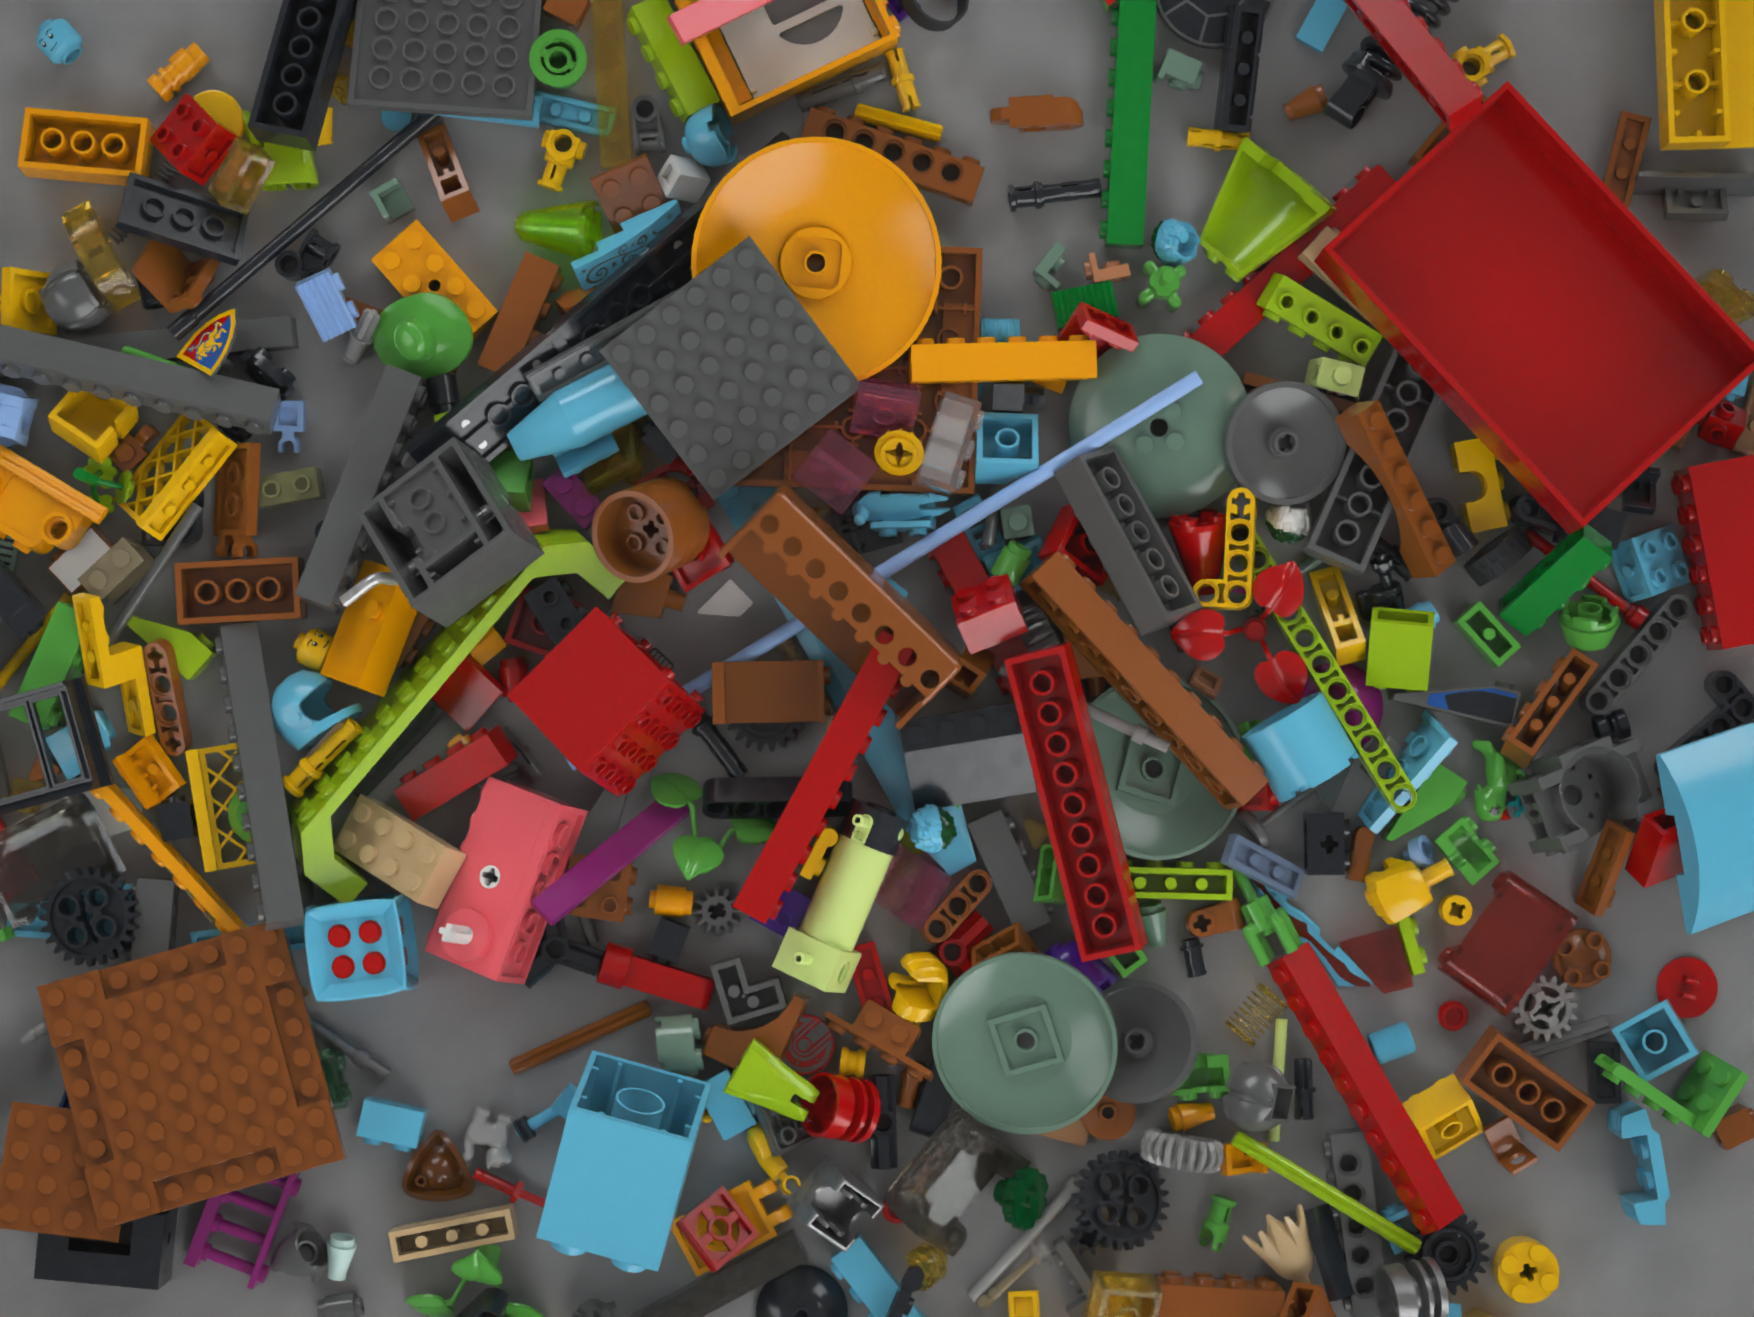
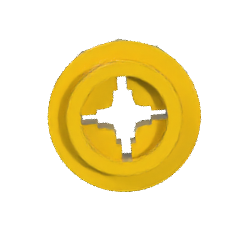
M902 428L894 431L888 429L883 436L878 438L874 454L878 465L884 471L902 476L910 474L919 468L924 458L922 440H919L914 432L909 433ZM898 442L903 445V450L908 451L903 453L900 461H898L896 452L891 451L896 449Z

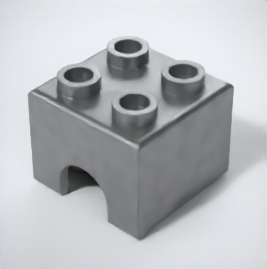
M825 1156L787 1202L805 1226L845 1253L856 1241L852 1234V1227L856 1219L864 1213H869L872 1218H875L885 1206L867 1183L828 1156Z

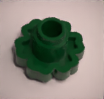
M1025 1166L1018 1168L1015 1177L1001 1179L995 1185L993 1192L994 1201L1002 1207L1005 1222L1012 1224L1013 1228L1023 1231L1031 1229L1035 1224V1220L1042 1217L1047 1205L1045 1195L1049 1188L1046 1175L1039 1173V1170L1036 1168Z

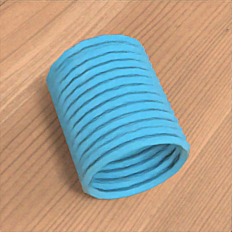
M980 318V337H996V342H1008V337L1020 336L1019 318Z
M1404 1021L1367 1035L1369 1046L1379 1065L1416 1052L1413 1037Z

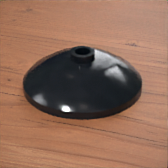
M793 1265L776 1272L761 1289L756 1306V1317H796V1313L799 1310H804L808 1315L807 1317H848L846 1296L838 1281L823 1269L811 1265Z

